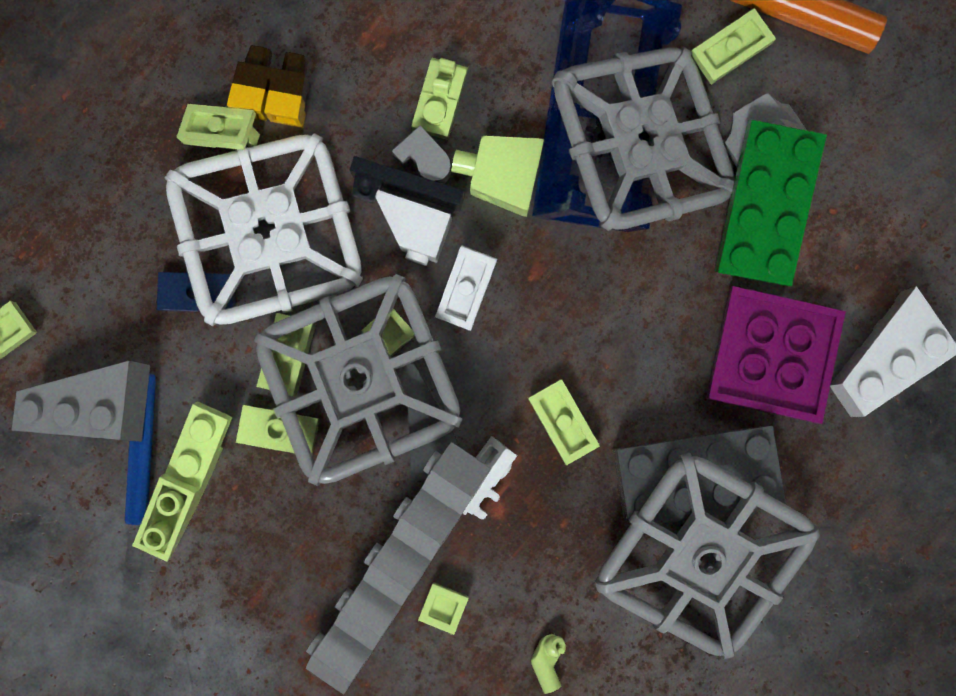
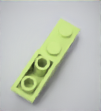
M198 401L192 404L166 472L159 477L132 545L133 547L166 562L170 560L201 500L223 450L221 444L232 420L231 416Z

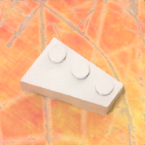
M917 286L900 292L894 300L895 303L885 316L877 322L869 337L861 347L857 348L831 382V389L850 417H865L956 355L955 341Z

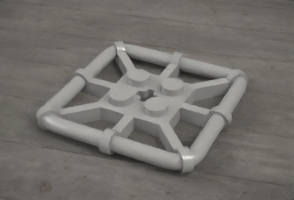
M667 47L631 55L627 52L616 53L611 59L575 65L562 71H557L552 80L555 98L572 146L569 149L571 158L577 161L593 211L600 220L599 225L607 231L611 229H628L662 219L667 221L677 220L681 218L682 214L719 205L731 199L735 175L718 128L721 122L718 113H713L698 67L691 57L692 52L685 47L680 49ZM670 63L657 94L640 98L631 73L632 70ZM683 71L699 119L678 123L670 97ZM614 74L623 102L608 104L579 85L577 81ZM573 101L599 117L606 140L594 143L586 141ZM643 130L650 136L651 146L648 145L646 140H640L639 134ZM704 131L718 175L690 158L683 135ZM611 152L619 179L607 203L592 156ZM680 170L710 191L678 199L672 193L666 173ZM649 177L658 205L621 214V207L633 181Z
M395 274L393 277L379 278L332 299L330 296L319 300L320 304L271 324L261 334L257 333L254 342L257 343L256 352L260 366L276 404V408L273 409L277 419H282L299 466L309 478L308 482L313 485L319 486L321 483L336 482L382 462L385 465L395 462L396 456L446 436L453 431L455 426L460 427L463 418L459 417V402L439 355L442 349L439 342L433 340L415 293L409 284L405 282L406 278ZM386 293L371 330L347 340L338 318V312ZM399 297L419 347L391 358L382 334ZM326 318L336 345L310 355L276 339ZM272 350L307 364L317 390L290 400ZM424 358L444 410L406 395L396 369ZM353 369H357L360 374H366L367 380L363 382V388L360 390L356 386L349 387L347 385V380L352 378L350 371ZM322 401L331 425L316 461H314L295 412ZM403 404L440 421L388 442L377 414ZM366 419L377 448L327 468L342 429Z
M691 453L682 454L680 459L668 468L640 511H634L629 518L630 526L602 565L599 576L595 579L596 589L611 602L653 623L655 630L661 633L668 631L709 654L723 656V659L734 657V652H737L747 642L773 604L778 605L784 598L782 592L810 555L816 541L820 538L819 527L813 524L805 515L766 494L763 487L757 483H747L707 459L692 456ZM697 473L741 497V500L725 523L704 511ZM685 476L692 513L676 535L653 522V519L682 477ZM756 506L795 528L793 531L756 540L739 531ZM644 533L668 546L656 565L616 574ZM794 547L769 583H763L748 574L761 555ZM714 553L713 555L717 561L714 564L707 563L704 567H701L700 558L704 554ZM657 581H663L678 589L666 607L661 609L625 591V589ZM742 586L759 597L730 636L724 607L738 587ZM691 598L712 608L718 640L677 619Z

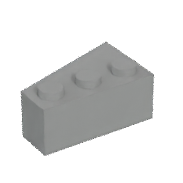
M126 361L16 391L12 431L142 442L150 365Z

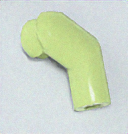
M553 634L546 635L539 641L531 658V664L544 694L554 692L561 687L554 666L560 654H564L566 644L563 638Z

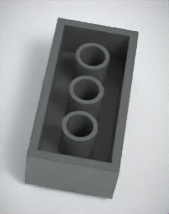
M758 426L612 449L624 524L627 527L631 524L629 518L633 512L640 511L668 468L680 459V455L686 453L707 459L747 483H757L763 487L766 494L786 504L773 426ZM697 473L704 511L710 515L731 513L741 500V497ZM685 476L677 484L653 519V522L660 524L689 518L692 510Z

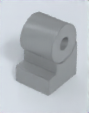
M421 126L416 128L392 150L395 160L404 169L413 163L418 168L420 177L445 184L451 176L449 157Z

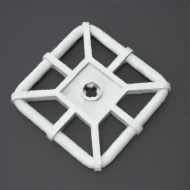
M315 133L312 136L296 135L248 148L245 147V150L237 149L225 154L185 163L174 171L169 170L165 176L167 180V199L180 242L177 245L179 256L184 257L197 307L205 317L204 322L209 325L232 324L280 310L283 313L291 312V307L317 301L327 296L332 297L343 294L354 286L359 287L363 280L360 276L362 272L361 260L347 215L350 212L348 202L343 201L331 155L326 145L322 142L323 138ZM304 150L285 184L258 190L251 162ZM315 156L329 205L300 213L294 190ZM242 165L249 193L221 199L188 179ZM182 190L219 210L225 230L224 234L195 240ZM333 218L346 268L309 248L304 225ZM266 220L268 224L273 223L275 225V229L270 231V238L263 239L261 234H254L253 230L259 226V221ZM229 245L235 268L213 303L199 253ZM307 259L339 277V279L287 293L280 265ZM271 269L277 296L225 309L244 275Z

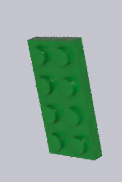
M748 120L715 272L792 286L827 134Z

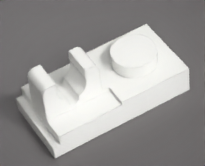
M461 245L435 317L471 331L497 263V258Z
M492 436L476 456V459L490 467L491 470L463 512L464 515L468 512L480 519H485L487 516L480 508V503L487 497L495 502L499 500V494L492 487H495L499 480L509 473L512 462L517 457L516 454Z

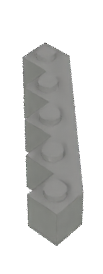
M452 442L443 454L438 451L434 452L423 469L428 474V477L413 501L406 497L393 517L398 520V523L384 546L376 543L366 557L364 563L369 568L363 580L355 591L350 588L346 589L335 606L340 611L335 623L326 636L319 632L306 652L311 655L306 666L308 671L343 695L345 694L400 611L402 605L421 579L430 562L455 527L464 510L481 487L491 470L490 467Z

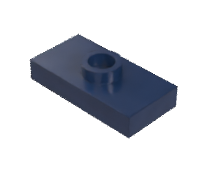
M158 272V311L200 312L188 273ZM204 273L213 303L231 274ZM236 290L225 309L236 306Z

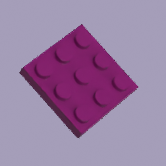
M736 286L730 287L706 399L822 424L846 311Z

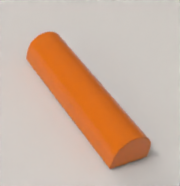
M730 0L750 9L755 8L758 12L870 54L877 45L887 22V16L846 0Z

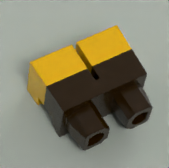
M251 45L245 62H237L227 106L229 108L254 110L256 113L255 119L264 121L269 119L270 122L304 128L306 116L304 109L307 93L311 85L306 76L307 60L305 56L298 53L285 52L282 69L270 67L272 51L265 47Z

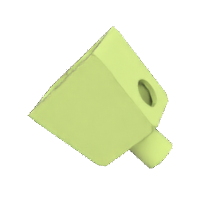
M482 136L478 154L456 149L451 172L472 176L470 185L471 195L527 217L544 139Z

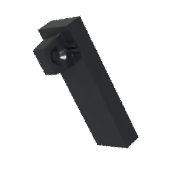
M357 156L353 157L349 169L354 178L352 196L358 200L374 204L377 191H381L384 187L446 208L461 211L465 198L463 190Z

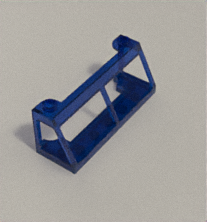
M565 0L554 76L557 71L587 63L592 29L602 25L605 13L636 17L643 20L638 53L662 49V47L667 46L678 37L681 30L680 15L682 5L669 0H637L654 6L651 9L644 10L611 5L615 0ZM660 65L635 69L634 81L640 98L656 95ZM584 80L577 81L579 85L584 86ZM552 86L532 216L545 220L603 228L599 225V219L574 216V214H583L597 218L593 208L585 205L586 193H582L579 188V176L570 174L572 158L569 149L572 146L555 98L554 87ZM573 101L578 117L597 119L596 115L585 108H580V105ZM643 130L639 134V138L641 141L646 140L649 142V135ZM643 179L633 181L621 207V214L653 206L651 197L646 193H641ZM650 223L617 230L624 232L647 230L650 227Z

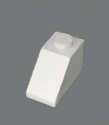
M378 190L375 197L401 251L407 253L405 258L427 266L428 260L437 263L452 222L451 214Z

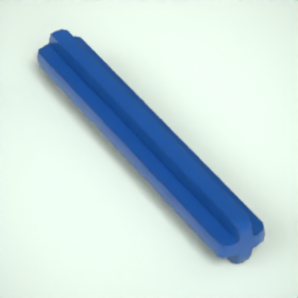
M149 374L142 442L129 441L125 523L129 525H141L149 504L156 377L153 374Z

